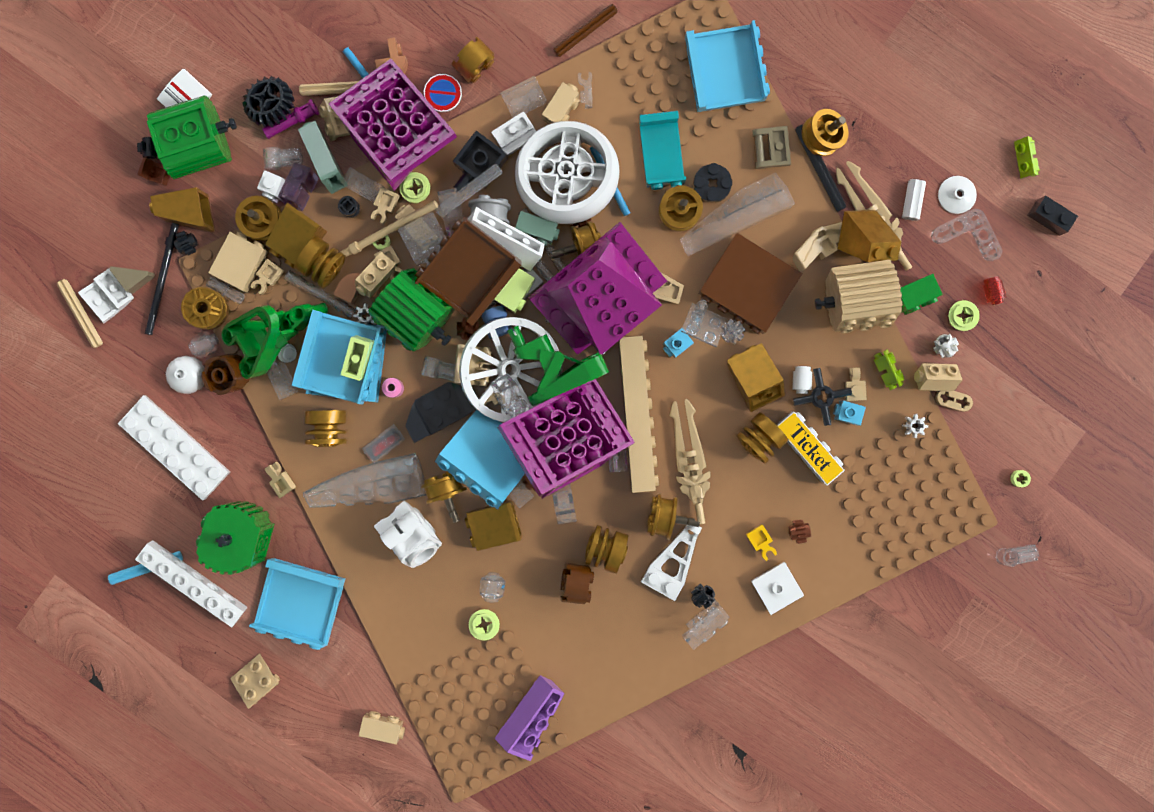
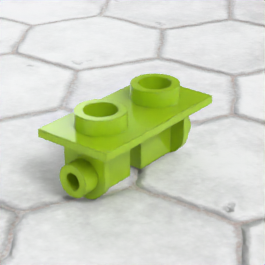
M1029 136L1014 141L1021 179L1028 176L1039 175L1038 171H1040L1037 158H1033V155L1036 154L1035 140H1032V137Z
M888 349L883 351L884 355L881 352L875 354L874 362L879 372L887 370V373L881 375L886 388L888 387L889 390L897 388V383L901 387L904 376L900 369H896L894 364L896 359L893 353H889Z

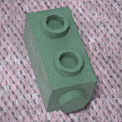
M520 211L515 227L544 243V246H547V244L552 245L553 240L557 241L560 232L557 229L558 223Z

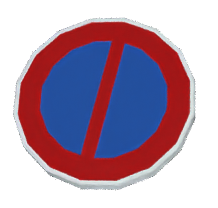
M437 74L426 83L424 97L436 111L449 112L460 103L462 97L461 86L454 77L447 74Z

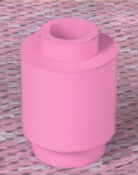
M388 378L382 384V391L388 397L397 398L402 395L404 385L399 379ZM391 384L395 386L394 391L389 390Z

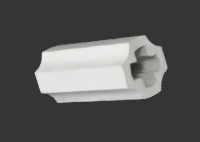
M910 179L908 181L902 214L903 219L911 221L920 220L926 185L925 181Z

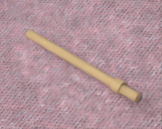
M433 201L363 240L349 244L348 248L340 252L346 255V257L361 252L362 248L437 209V202Z

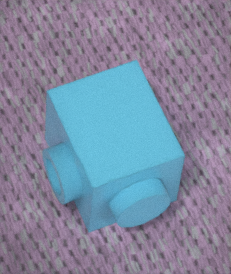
M681 328L663 343L665 346L663 350L669 357L673 356L676 358L694 342Z
M844 400L839 401V404L836 403L834 407V419L861 426L866 407Z

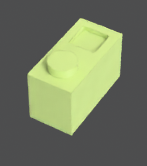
M518 269L494 300L514 313L517 310L521 311L526 303L524 298L535 282V278Z
M358 335L350 338L341 371L342 376L358 381L364 379L374 340Z

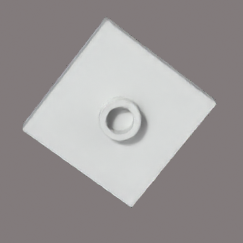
M785 562L778 564L751 580L770 615L804 596Z

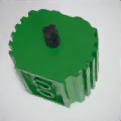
M203 95L147 114V124L158 159H160L163 168L171 178L178 179L232 161L225 133L228 132L230 127L232 130H235L237 128L236 122L233 118L229 119V123L220 121L215 106L207 96Z
M410 268L401 271L387 284L385 289L375 299L368 312L376 324L384 326L387 329V333L393 338H398L402 342V346L409 351L412 350L414 352L425 347L433 337L436 340L442 339L441 344L445 346L450 342L451 336H444L445 331L442 328L455 309L422 284H415L417 270Z
M236 501L212 507V510L201 521V528L203 529L201 535L196 540L198 562L201 565L205 563V568H212L214 573L220 571L219 574L222 575L228 573L227 575L237 574L256 566V564L266 559L275 523L270 521L269 513L267 511L263 512V507H256L255 503L249 504L247 501Z

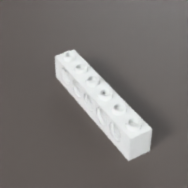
M153 540L146 544L135 559L230 627L236 624L248 608Z

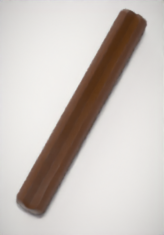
M610 4L556 45L554 47L555 53L561 57L618 12L615 5Z

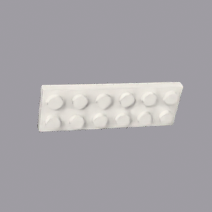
M143 395L118 423L201 500H206L230 473L224 465L146 395Z

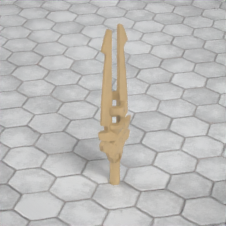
M850 161L846 162L873 204L868 209H865L841 170L837 168V183L844 185L855 210H876L901 240L903 231L902 228H897L899 225L898 218L890 223L889 219L892 214L868 183L861 177V168ZM900 247L898 260L905 271L912 268V265Z
M685 399L693 448L692 451H685L677 402L674 401L669 416L674 419L678 472L684 474V477L677 476L676 478L682 484L680 487L682 493L688 495L695 505L697 521L700 524H705L702 503L706 491L710 489V482L707 481L710 478V471L702 474V470L706 468V462L693 419L696 410L690 401Z

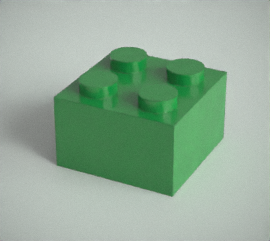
M934 274L901 287V313L903 312L906 315L921 309L919 305L925 307L938 301L937 297L943 294Z

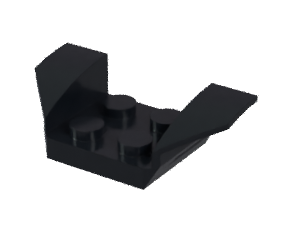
M447 382L414 401L405 427L413 442L416 443L468 416L477 409L469 402L461 385Z

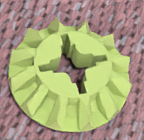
M418 172L410 173L400 184L402 197L410 203H419L426 200L430 194V183L427 177ZM414 180L417 186H421V189L417 190V195L413 190H410L413 187Z
M966 300L958 301L949 308L948 317L950 324L955 329L968 331L977 325L979 310L972 302ZM962 310L964 314L971 315V317L965 318L964 322L962 318L956 316L961 314Z
M489 609L476 611L469 620V630L479 640H489L499 631V619ZM482 617L485 619V622H492L487 626V632L483 627H476L481 624Z

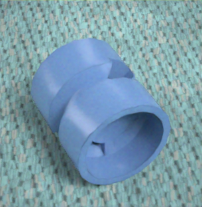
M501 305L485 310L481 316L486 324L490 321L507 317L505 307ZM503 326L495 329L498 337L508 334L507 330L511 329L512 326Z

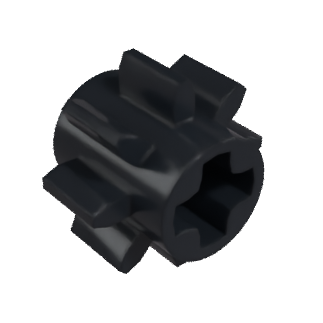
M143 137L141 143H137V152H140L143 158L157 159L158 156L152 137Z
M182 231L176 234L177 240L174 241V245L180 254L185 252L189 256L197 252L195 247L199 244L192 232L188 234Z
M699 584L691 592L692 602L699 608L704 606L707 609L715 601V592L708 585L703 587L702 584Z

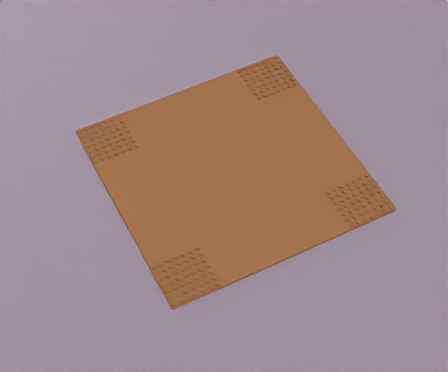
M685 0L446 122L455 132L457 138L412 171L423 174L429 180L430 194L424 201L410 203L405 200L400 193V185L394 191L369 161L344 174L349 186L331 194L325 185H322L288 203L324 228L327 233L322 240L329 244L328 251L335 248L338 250V253L348 248L349 244L355 241L359 242L398 221L395 218L397 210L403 205L407 206L409 204L416 211L433 201L437 202L438 208L421 218L440 240L445 235L450 236V233L453 232L451 228L458 219L461 221L464 217L470 216L471 208L468 206V202L472 199H477L479 195H488L490 199H507L511 205V210L507 213V219L510 221V226L515 228L520 211L538 216L526 206L516 187L515 165L521 148L508 156V160L486 189L477 182L472 181L463 195L453 188L463 175L462 171L455 167L453 160L476 130L501 149L491 132L523 111L536 131L549 125V123L542 119V113L563 82L567 85L570 83L578 89L580 102L575 110L571 109L569 112L570 118L568 121L581 122L597 129L612 144L619 161L620 172L617 187L631 212L624 217L613 196L608 205L591 218V223H595L597 232H600L602 237L616 224L621 222L657 269L684 285L679 304L658 299L662 306L624 336H643V340L647 341V352H644V358L648 359L649 363L646 379L650 378L651 390H647L648 398L652 399V409H649V417H653L654 421L651 436H655L656 445L655 448H652L653 456L656 455L657 467H654V475H658L659 486H655L656 491L632 493L628 448L617 453L603 466L543 499L541 496H538L536 491L533 489L529 490L523 483L525 479L522 477L504 500V502L513 501L523 536L522 539L517 542L477 551L476 547L471 545L470 536H472L470 528L467 529L464 518L467 517L468 512L489 507L485 500L479 495L473 494L468 487L467 490L455 494L452 500L460 521L454 523L453 519L450 518L445 501L438 500L426 504L428 498L425 489L420 487L424 485V480L435 476L441 479L443 478L442 474L448 472L442 470L435 460L475 411L416 443L413 442L405 427L411 407L416 399L447 382L454 383L457 344L466 345L468 342L457 336V322H461L462 318L465 317L457 310L454 311L442 328L445 331L444 336H451L450 342L445 346L441 344L442 339L436 340L433 337L425 347L413 352L412 350L405 349L398 338H393L387 333L378 403L364 401L362 405L336 397L306 394V390L303 388L291 386L308 326L287 341L295 347L297 352L296 358L293 361L285 363L280 361L277 356L266 374L250 378L249 382L243 387L278 459L295 484L296 488L294 490L339 577L346 578L344 588L454 803H458L977 536L998 523L930 390L918 389L917 382L914 380V374L918 367L895 322L892 326L886 328L874 326L870 330L861 331V329H853L852 332L841 333V331L835 332L832 329L833 326L830 323L828 309L822 306L821 310H816L815 299L820 298L821 301H824V297H826L825 280L831 268L863 264L864 262L861 259L841 250L835 251L822 260L818 255L801 272L803 273L764 334L760 333L758 335L749 329L750 326L748 324L738 323L733 319L734 316L728 312L724 314L717 309L718 306L712 302L708 304L700 298L699 291L736 233H739L798 270L793 262L794 253L811 236L812 231L821 226L824 227L842 222L767 75L764 77L765 83L769 84L770 94L765 101L697 112L685 34L687 31L693 30L694 34L741 26L728 0ZM678 111L684 176H686V181L682 186L694 189V178L697 171L711 163H717L725 167L731 175L733 183L728 196L716 203L702 201V215L696 225L689 230H671L664 225L660 218V202L664 194L671 189V186H663L659 190H652L651 187L647 188L639 126L640 115ZM787 126L791 165L756 169V146L752 130ZM768 135L762 136L764 160L769 161ZM561 142L548 147L543 152H541L537 158H543L547 151H549L551 148L557 145H560ZM582 143V144H581V147H582L583 149H585V150L590 154V156H591V157L593 158V160H594V163H596V161H595V159H594V157H593V155H592V153H591V151H590V149H589L591 146H590V145H587V144H585V143ZM568 152L565 156L570 157L574 153ZM547 168L544 173H549L552 169ZM585 172V173L582 174V176H583V177H587V176H589L591 173H590V172ZM715 179L708 180L710 182L708 185L710 188L712 186H714L715 188L717 187V181ZM414 180L413 187L410 190H413L417 195V190L421 189V186H417ZM529 181L533 192L542 200L552 204L553 197L544 191L540 182ZM381 187L400 196L393 212H386L387 220L384 224L380 223L382 215H377L375 220L371 219L372 212L378 209L373 204ZM591 187L587 194L574 200L573 204L589 198L599 187ZM564 188L560 193H567L569 189ZM351 196L359 203L361 210L357 217L347 218L339 211L338 202L342 197ZM285 205L279 207L281 213H282V211H283ZM558 223L557 229L560 232L557 241L553 240L552 245L547 244V246H544L542 257L533 267V270L544 284L578 257L577 253L574 252L553 259L551 251L574 245L571 234L572 224ZM404 227L388 234L391 241L390 245L401 261L397 265L401 270L414 268L418 271L421 266L425 268L429 263L427 261L429 255L433 251L437 252L441 247L437 245L434 250L424 254V250ZM239 228L236 229V230H234V231H232V233L235 234V235H236L237 231L240 232V233H242V232L239 230ZM228 234L197 249V252L189 256L187 254L179 259V264L192 289L197 287L210 288L222 294L227 300L229 306L228 317L220 327L213 329L225 354H238L243 359L245 356L239 345H225L221 332L227 323L258 306L269 305L278 312L288 311L302 304H310L312 306L325 303L328 307L327 314L358 322L359 319L353 317V315L358 313L356 307L364 308V303H366L369 309L376 298H369L367 295L363 296L359 293L353 305L333 294L343 277L352 273L361 274L376 258L374 254L381 250H378L372 243L362 248L361 252L346 257L337 277L323 289L318 286V282L314 283L311 281L312 274L305 277L284 262L286 260L280 255L277 258L270 253V247L265 245L267 241H257L265 245L264 250L269 252L265 261L269 259L284 270V273L274 286L267 285V291L263 295L259 294L261 290L260 284L255 289L250 287L247 293L208 273ZM249 237L247 238V241H249V242H251V243L254 242L253 239H251V238H249ZM386 238L379 239V242H376L377 245H384ZM396 272L394 274V278L399 274V272ZM390 277L384 282V284L378 289V291L381 292L385 289L387 284L391 282ZM529 297L525 300L526 303L521 311L517 310L514 313L505 307L507 317L527 319L544 328L553 338L562 354L581 360L598 353L591 344L577 355L531 302ZM205 305V306L203 307L204 313H205V312L207 311V309H208V306H207V305ZM367 312L365 315H362V318L366 320L367 317H370V314ZM255 316V317H253V318L250 319V320H262V319H261L259 316ZM480 316L476 321L479 322V328L485 325L482 316ZM521 326L520 331L526 343L538 337L533 331ZM683 328L694 343L676 358L673 356L669 357L663 350L665 347L663 343ZM509 333L498 337L506 357L508 356L511 343ZM486 334L476 347H490L491 357L501 361L492 339H489L488 334ZM618 341L605 354H602L609 372L596 378L626 427ZM762 343L784 380L785 396L750 412L729 371L727 360L734 354L746 351L752 345ZM888 349L889 353H893L896 359V363H894L896 369H900L904 376L903 385L899 387L897 383V388L889 390L888 387L886 388L881 377L882 374L887 373V370L879 372L874 362V355L880 352L884 355L883 351ZM565 358L562 364V373L576 362ZM523 359L519 364L537 362L539 360ZM491 364L488 369H495L497 366ZM510 364L505 368L506 374H509L512 370ZM795 366L811 367V372H813V369L821 368L824 385L830 387L833 391L845 389V382L850 381L849 368H860V381H866L867 400L847 402L866 407L861 426L834 419V407L836 403L839 404V401H846L845 396L834 398L833 403L828 407L832 424L824 426L821 408L815 407L812 403L794 406L793 398L809 396L816 387L813 372L812 390H808V394H796V390H792ZM543 367L520 371L538 381H541L545 373ZM498 374L489 376V383H487V387H489L492 384V382L497 378ZM517 377L527 397L537 392V386ZM388 378L399 379L404 385L402 395L397 398L386 396L382 391L383 382ZM510 381L509 393L511 396L509 397L508 414L523 412L527 409ZM391 384L389 390L394 391L395 386ZM471 385L478 398L483 395L487 388ZM821 391V395L817 396V399L826 402V393ZM685 399H687L696 410L693 419L706 462V468L702 470V474L710 471V478L707 480L710 482V489L706 491L702 503L705 524L699 525L702 529L696 539L686 580L674 601L643 584L641 580L650 564L686 526L675 523L670 540L662 535L654 534L653 537L650 536V533L647 532V522L649 515H652V497H657V494H661V498L666 499L677 497L676 515L694 518L697 521L695 505L688 495L682 493L680 489L682 484L676 478L677 476L684 477V474L678 472L674 419L669 416L672 404L676 401L685 451H692L685 407ZM491 401L485 405L489 409L501 413L502 402L494 405ZM346 410V423L338 425V429L347 431V434H338V439H347L346 444L336 447H315L305 444V439H314V434L305 435L306 431L314 430L313 425L305 424V411ZM791 411L799 412L806 420L804 422L808 428L812 427L817 432V439L820 442L824 441L830 447V454L833 457L837 456L842 461V468L845 471L829 485H823L788 443L781 449L771 445L770 448L774 456L771 457L765 452L764 454L769 461L764 464L745 450L736 435L741 432L747 437L748 435L743 428L748 427L753 431L755 428L751 420L759 412L763 413L775 424ZM913 414H917L918 419L925 417L923 422L925 425H928L923 430L925 435L917 433V438H913L912 433L905 435L907 430L905 427H902L907 422L905 417L913 419ZM912 424V428H918V424ZM394 428L402 440L376 461H373L365 449ZM403 501L420 511L423 517L435 529L436 536L442 542V545L437 549L433 557L414 568L401 563L393 550L384 544L380 534L374 527L380 520L390 516ZM801 519L804 523L809 524L811 537L806 538V543L798 544L796 540L791 541L788 526L793 525L792 521ZM763 524L773 540L768 545L777 552L775 556L772 551H767V561L761 556L762 550L755 551L746 536V533ZM596 526H602L600 532L602 536L605 529L609 528L608 538L611 539L616 531L628 534V550L617 574L604 570V560H601L596 568L594 567L596 558L593 557L590 565H588L591 568V572H594L593 583L589 585V591H591L590 603L586 602L584 605L561 602L560 595L564 596V591L560 590L563 569H567L565 563L587 565L585 564V551L590 535ZM688 530L689 534H694V532ZM683 541L679 542L674 548L673 553L683 558L687 552L688 544ZM669 558L662 565L661 570L674 577L678 574L680 564L676 559ZM785 562L804 596L770 615L751 580L778 564ZM503 581L505 582L504 590L501 589ZM699 584H702L703 587L708 585L715 592V601L707 609L704 606L700 608L695 606L691 599V592ZM480 609H489L499 619V631L489 640H479L469 630L471 616ZM482 617L481 624L476 627H483L487 632V626L492 622H485V619ZM687 636L690 638L688 642L685 640ZM541 675L552 680L565 694L554 715L549 717V725L546 730L542 731L539 737L541 741L538 747H534L532 751L533 757L529 761L507 753L496 741L495 737Z

